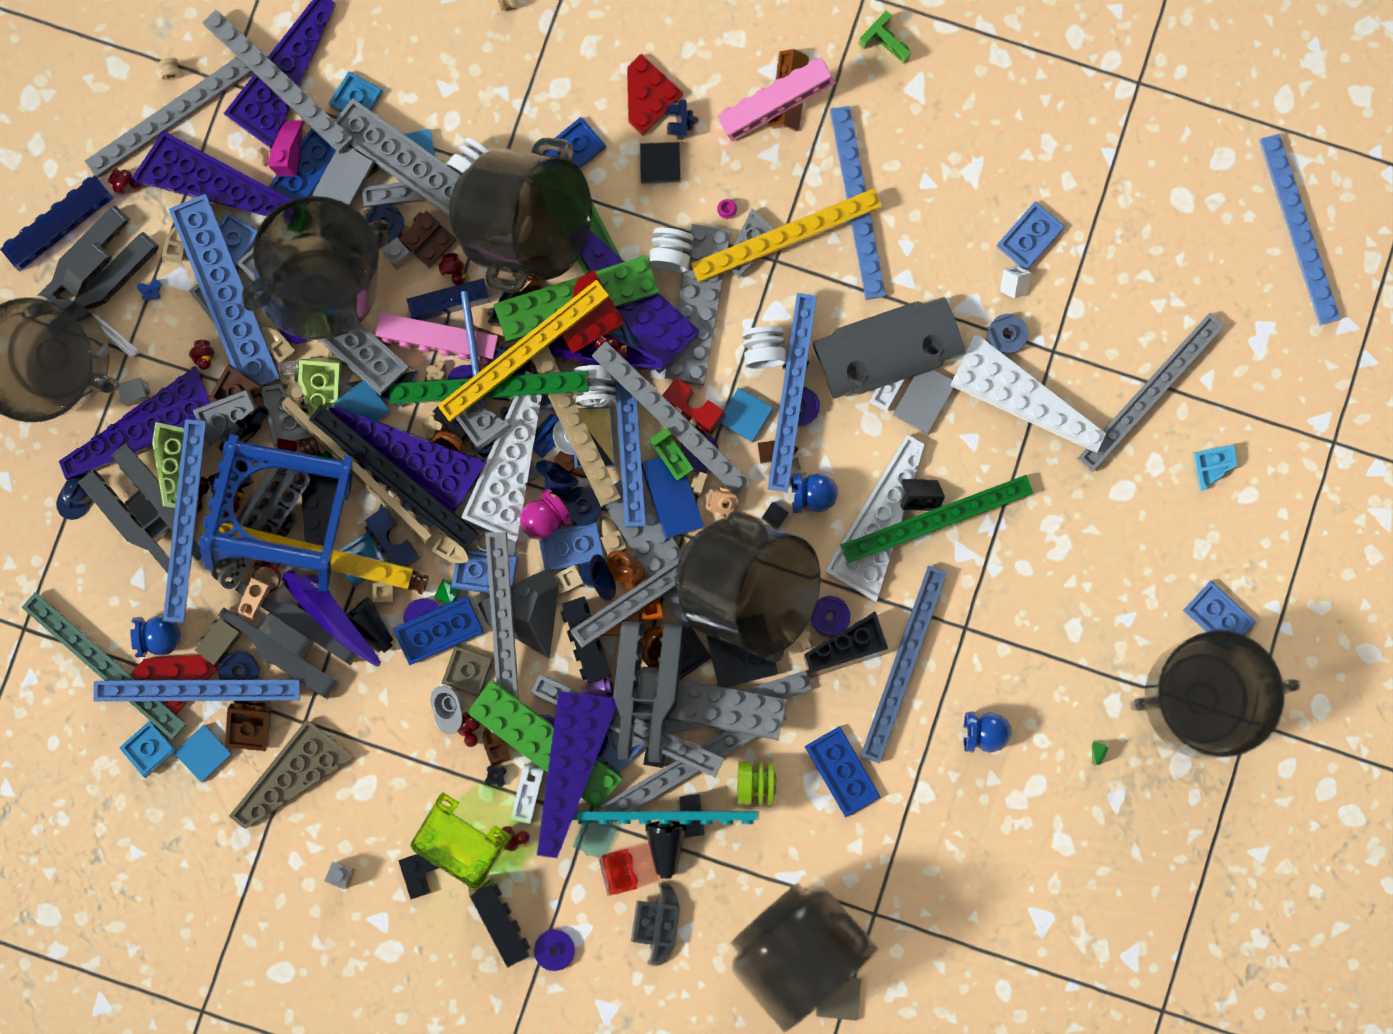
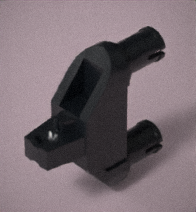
M260 405L253 415L247 416L243 420H236L235 424L230 429H226L219 437L222 440L219 449L223 452L224 442L229 441L230 434L238 435L239 441L247 443L260 430L262 421L269 415V410L265 406Z

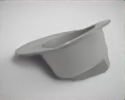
M438 686L433 690L430 698L435 721L443 733L454 734L462 724L463 698L450 687Z

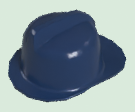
M540 460L536 463L537 471L545 478V489H550L552 494L559 498L565 499L571 488L578 485V479L557 463L548 460Z
M85 474L66 481L58 495L56 507L59 514L65 519L75 520L82 517L92 502V499L78 483L86 476Z
M596 554L590 561L580 565L582 581L587 587L595 588L602 599L609 601L616 594V584L605 559L601 555Z

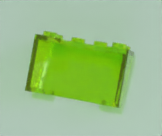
M442 792L412 839L410 846L416 854L424 857L468 887L479 888L492 872L512 836L495 825L487 835L452 814L460 803ZM442 801L448 802L451 807L443 805ZM494 834L500 835L503 840L496 839Z

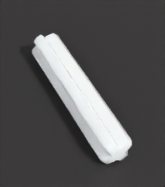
M94 314L89 319L91 325L129 357L135 358L138 355L139 350L99 316Z

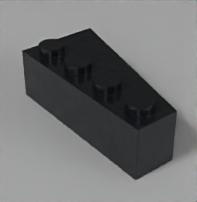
M307 473L310 477V482L301 495L305 542L324 546L339 479Z
M585 596L562 603L564 611H561V616L564 623L568 622L570 630L567 631L570 642L574 641L576 649L573 652L576 661H581L583 667L579 669L582 680H587L588 684H591L603 678L612 677L599 637L582 648L571 633L573 628L592 616Z
M876 611L805 653L804 661L809 677L812 678L887 654L888 646Z
M491 875L468 886L469 897L507 968L529 957L528 950L531 947L526 937L522 939L519 933L521 928L517 920L512 919L510 915L512 911L507 901H503L501 897L503 894L498 884L494 883Z

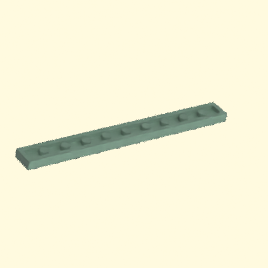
M35 592L21 607L104 681H137L38 593ZM161 701L129 702L171 740H174L187 725Z

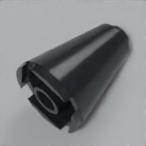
M366 597L346 614L374 651L385 653L393 646L391 644L393 638L369 597Z
M653 821L651 824H646L645 830L655 872L662 879H670L672 875L677 873L686 825L680 824V821H672V824H659V821Z

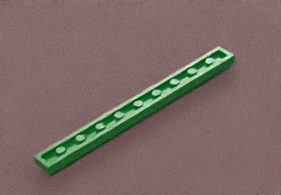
M576 371L509 376L481 399L589 392L588 372ZM470 379L394 383L390 387V404L442 402Z
M1027 475L843 543L840 547L848 564L1031 495L1033 491Z

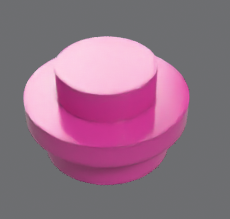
M724 199L719 202L717 212L720 217L730 219L735 216L737 206L734 201Z

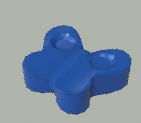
M155 279L149 285L144 283L137 285V289L143 294L142 299L145 302L150 301L151 298H160L159 290L161 283L159 280Z

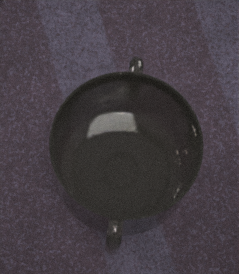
M549 137L541 138L533 145L531 152L511 149L490 150L472 162L458 178L450 200L452 230L466 256L475 264L487 269L485 278L490 288L515 293L525 286L529 277L544 280L557 278L567 272L582 253L591 226L592 201L590 189L583 172L571 161L573 147L568 141ZM545 150L560 151L561 155L560 157L544 155L543 152ZM500 271L517 274L514 280L498 278Z
M307 196L293 199L280 205L264 219L256 233L253 245L255 280L247 284L242 291L243 307L247 311H256L262 308L276 326L300 338L324 340L341 336L353 330L369 314L376 299L379 250L389 240L390 226L388 222L376 220L369 223L352 206L329 197Z
M54 295L17 298L0 304L1 415L21 422L48 421L82 408L99 391L111 393L119 389V381L107 375L110 354L105 333L96 318L83 306L70 299Z
M737 510L730 512L728 517L711 523L691 538L679 558L675 575V586L683 615L692 627L703 634L773 663L782 660L784 650L793 644L805 630L816 608L821 585V571L817 554L805 539L765 525L760 518Z
M1208 631L1182 640L1164 651L1155 661L1148 674L1144 697L1133 699L1130 701L1129 707L1134 712L1146 711L1157 735L1175 751L1197 759H1219L1247 753L1267 740L1280 721L1284 708L1285 694L1298 691L1301 688V683L1297 679L1283 680L1272 656L1253 639L1231 631Z
M797 882L730 942L731 946L737 951L731 962V970L734 976L783 1032H787L847 982L878 950V946L830 891L821 886L812 887L806 891Z

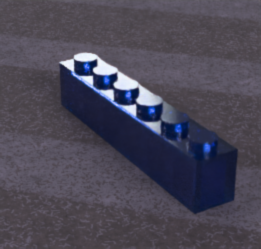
M95 175L88 177L82 182L80 187L69 191L66 198L55 202L48 212L37 216L35 222L30 226L23 227L16 237L5 241L0 250L20 272L111 201L113 196Z

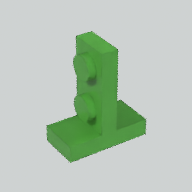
M886 10L860 37L858 45L865 49L876 39L904 64L909 59L911 52L905 43L895 39V35L890 30L884 29L890 23L892 17Z
M667 427L650 438L651 447L653 450H656L676 481H679L694 470L671 437Z

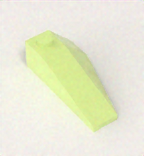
M312 358L299 360L298 381L302 388L308 413L311 415L314 414L321 404L329 408L331 405H334L333 402L341 397L343 362L340 359Z
M156 422L152 443L162 502L165 507L175 508L184 428Z

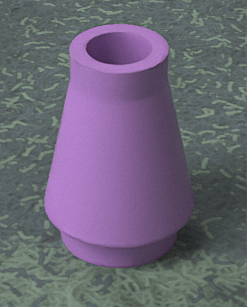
M606 678L582 688L583 694L609 697V695L614 694L612 681Z

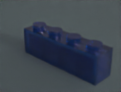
M484 278L407 298L411 318L422 321L463 310L461 292L469 291L471 307L490 303Z

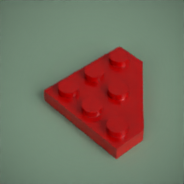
M640 54L627 67L628 123L643 136L667 112V106L676 103L683 96V92L647 58Z
M594 270L575 281L572 299L595 280L604 288ZM609 297L562 334V337L571 353H575L625 322Z
M201 655L143 659L130 674L137 681L208 680L218 669ZM161 701L176 715L188 703V701Z

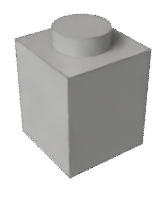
M398 237L382 248L384 255L396 270L412 258L410 252Z
M142 378L117 384L121 401L126 407L150 399L148 395L151 393L150 386Z
M332 862L324 882L347 889L354 869L338 862Z

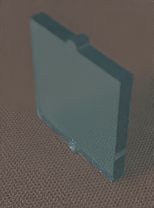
M590 820V824H582L573 847L585 852L587 856L592 855L604 860L618 827L612 824H598V820Z

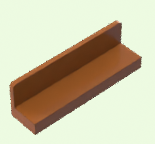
M796 49L779 51L775 81L785 78L797 68L808 65L809 56ZM803 102L770 120L769 127L773 129L787 127L791 130L799 131Z

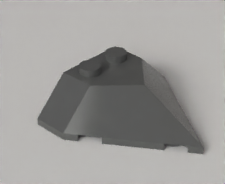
M550 568L511 586L515 639L550 658L559 590V585ZM490 597L478 603V606L486 622L492 625Z

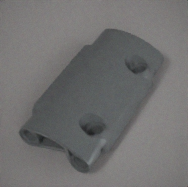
M945 297L924 304L917 301L840 327L832 335L812 342L816 356L826 375L829 391L833 399L848 395L851 391L855 394H864L876 388L939 368L944 364L946 358L949 360L966 354L959 328Z

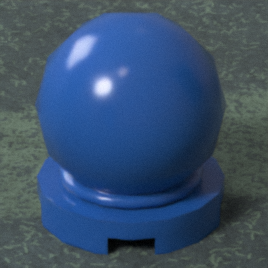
M793 473L792 493H796L794 494V502H792L793 513H802V508L804 507L811 512L828 511L835 505L838 496V488L834 480L827 474H810L804 479L801 478V473Z
M161 615L151 617L146 622L143 617H133L131 622L135 623V629H131L130 634L132 650L137 649V653H135L136 658L146 657L148 651L154 655L163 656L177 649L181 639V631L177 623L164 622Z
M974 711L965 712L963 728H967V738L963 737L964 751L974 752L975 748L978 747L982 751L993 753L1002 750L1008 745L1012 735L1011 726L1008 720L1001 714L988 712L977 717Z

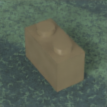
M221 618L214 620L208 628L210 631L205 637L202 636L197 641V648L194 650L215 666H219L223 657L228 654L242 635L241 632Z

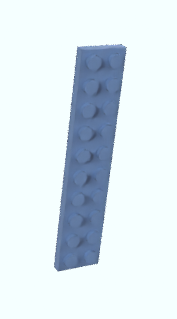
M204 194L169 208L230 364L262 386L280 380V375L267 347L262 330L208 196Z

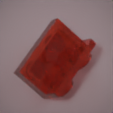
M628 849L598 856L607 896L637 889L638 880L633 872V859Z

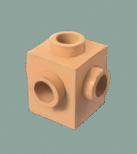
M720 487L719 490L709 488L705 508L710 512H715L714 515L726 517L727 514L733 515L734 510L738 507L737 495L731 492L732 489Z

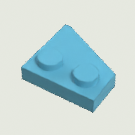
M1234 445L1193 452L1201 491L1207 489L1210 484L1220 479L1228 470L1237 465Z

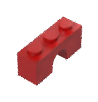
M676 377L663 393V396L687 420L697 424L695 427L704 434L707 431L712 435L726 416L724 410L709 400L700 408L690 407L689 400L694 392L691 387Z

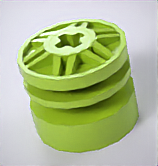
M738 762L737 804L751 805L753 796H757L759 805H762L763 796H767V805H773V799L776 794V773L773 762H768L767 772L763 771V762L759 763L758 771H753L752 762Z

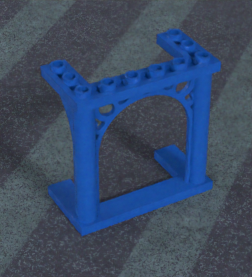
M230 434L229 441H225L223 446L224 460L220 459L218 466L220 476L215 478L213 489L216 490L215 496H211L209 501L210 515H206L204 521L206 531L205 534H201L199 546H201L200 554H202L201 561L204 562L205 570L213 571L215 563L224 558L242 557L318 571L319 591L327 592L331 578V557L344 500H349L352 486V457L344 456L343 461L241 442L238 435ZM250 460H253V463L258 462L259 464L257 466H252ZM241 462H244L248 467V470L244 473L239 471ZM268 468H283L339 479L322 552L266 542L246 533L237 522L233 511L234 497L241 483L257 471ZM231 494L232 497L227 498L226 495ZM224 511L229 512L228 517L223 518L225 515ZM230 522L234 525L229 532L223 533L219 531L220 526L224 523ZM236 532L241 534L240 538L234 536Z

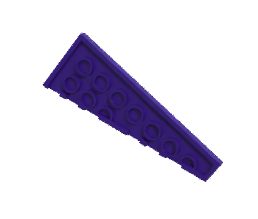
M312 0L267 57L298 87L301 85L336 6L332 0ZM254 74L223 114L271 149L290 107Z
M162 131L132 177L136 183L193 198L206 194L210 202L286 222L291 221L300 207L299 203L165 131Z
M584 224L570 237L571 243L590 271H598L625 262ZM661 294L616 308L642 349L664 362L662 370H656L659 374L700 333V330Z
M196 366L192 367L191 370L176 378L167 387L160 389L150 399L143 401L126 413L116 423L109 425L106 430L92 437L89 442L62 458L59 464L65 479L68 481L71 478L79 477L94 469L96 470L116 462L110 455L125 443L136 454L152 448L156 422L184 428L185 419L197 420L193 410L211 403L198 368Z
M331 405L329 407L331 411L454 512L458 509L487 463L477 457L337 406Z
M564 691L558 692L537 856L558 858L617 706L614 698Z

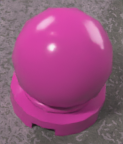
M550 489L541 493L542 500H534L528 503L520 515V525L523 532L535 540H544L551 537L558 529L559 523L566 526L572 521L570 517L567 518L566 515L569 512L558 497L554 499L550 495L552 494Z

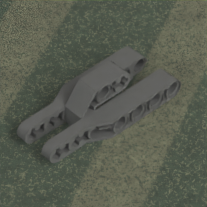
M117 206L111 207L59 259L52 281L26 308L33 317H38L65 289L75 297L48 326L47 330L54 337H59L84 311L106 304L159 249V245L145 232H142L109 264L112 256L105 250L107 248L106 245L116 235L119 236L121 234L120 231L130 220Z
M125 443L110 456L120 466V470L132 480V484L139 489L135 494L123 503L95 469L78 483L125 540L148 550L168 574L170 557L157 542L171 530L173 531L175 508L163 506L158 479L130 446ZM194 539L192 555L199 561L202 559V554H200L201 546Z
M270 468L236 519L239 525L287 537L297 521V516L292 511V508L310 482L309 475L305 472L289 469L282 472V468ZM301 474V478L295 482V477ZM277 481V486L271 489V484ZM290 491L289 496L283 499L284 493ZM266 498L265 504L259 506L260 501ZM255 515L254 521L248 522L249 517ZM242 557L224 558L217 561L214 570H209V572L224 588L232 589L239 583L254 559ZM242 559L243 564H237V562ZM223 560L227 562L225 565L222 564ZM217 568L222 569L218 574L215 571ZM227 577H231V578H232V581H231V582H229V581L226 582L225 579H226Z
M240 581L235 590L244 595L248 586ZM265 598L261 607L268 611L269 614L259 629L225 607L222 608L218 616L247 634L261 657L295 679L300 680L301 683L326 699L330 698L339 682L303 659L314 642L349 665H352L357 655L333 639L306 611L295 604L272 602Z
M623 620L613 695L621 716L618 760H630L635 719L652 720L648 752L649 762L660 763L665 724L678 703L685 626L684 624L664 623L663 638H660L662 644L661 658L658 657L660 667L642 666L641 668L645 630L644 622Z

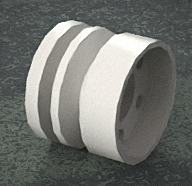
M466 137L463 141L465 146H459V151L463 157L453 154L446 165L476 185L480 190L487 181L482 171L492 174V167L496 168L499 165V161L484 145Z
M673 228L654 229V238L651 240V244L657 248H652L649 251V265L668 272H687L690 256L685 253L692 251L690 244H693L694 236Z
M759 326L742 332V339H745L743 347L752 348L744 352L745 367L763 369L787 363L785 348L776 347L785 342L784 338L780 337L784 335L782 327Z
M588 365L573 369V372H588L589 392L574 393L577 395L574 398L576 405L596 408L616 403V396L612 395L616 393V388L607 386L615 383L616 379L601 365Z

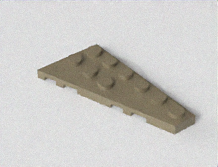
M306 719L229 817L242 828L247 829L355 757Z

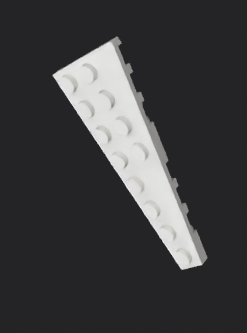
M974 334L950 386L1095 453L1098 452L1106 435L1105 432L982 337Z
M526 371L524 375H531L532 373ZM542 395L514 397L505 417V421L512 428L496 438L486 460L487 463L482 469L461 517L491 532L507 531V538L514 542L518 539L520 515L524 504Z
M908 434L906 435L841 544L902 521L904 510H902L900 503L905 495V491L901 481L902 479H914L924 448L923 443ZM839 546L824 572L876 602L893 547L847 564Z

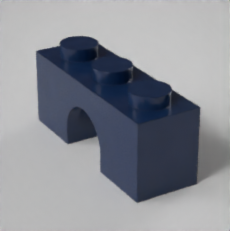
M385 507L364 520L367 524L365 527L366 531L371 537L375 535L379 542L376 545L382 553L387 552L389 555V563L409 567L421 558L408 540L397 545L390 543L389 534L398 525Z

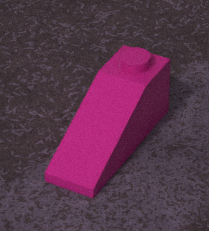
M303 120L284 121L271 148L269 167L278 177L297 175L304 128Z

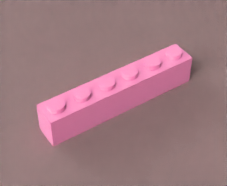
M822 57L815 58L808 65L793 70L785 78L777 79L771 86L758 90L755 95L742 99L734 107L724 109L718 115V119L726 135L733 142L836 84Z
M380 312L375 336L383 344L391 345V343H397L399 347L411 349L412 346L426 353H430L433 350L438 351V354L449 357L450 354L458 355V358L462 360L470 359L466 329ZM475 331L479 363L489 364V362L494 361L495 348H498L499 338L497 335Z

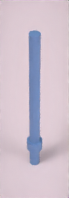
M469 291L461 292L474 377L480 372V364ZM480 399L479 401H477V403H479L483 408L486 409L485 399Z

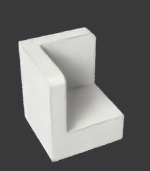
M1017 265L1004 269L1000 291L1014 299L1027 295L1031 272Z

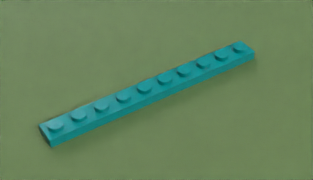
M576 811L573 820H578V824H590V820H598V824H611V820H619V824H631V820H639V824H651V820H659V824H672V820H680V824H692V820H700V824H713V820H721V824H733V820H742V824H754V820H759V811Z

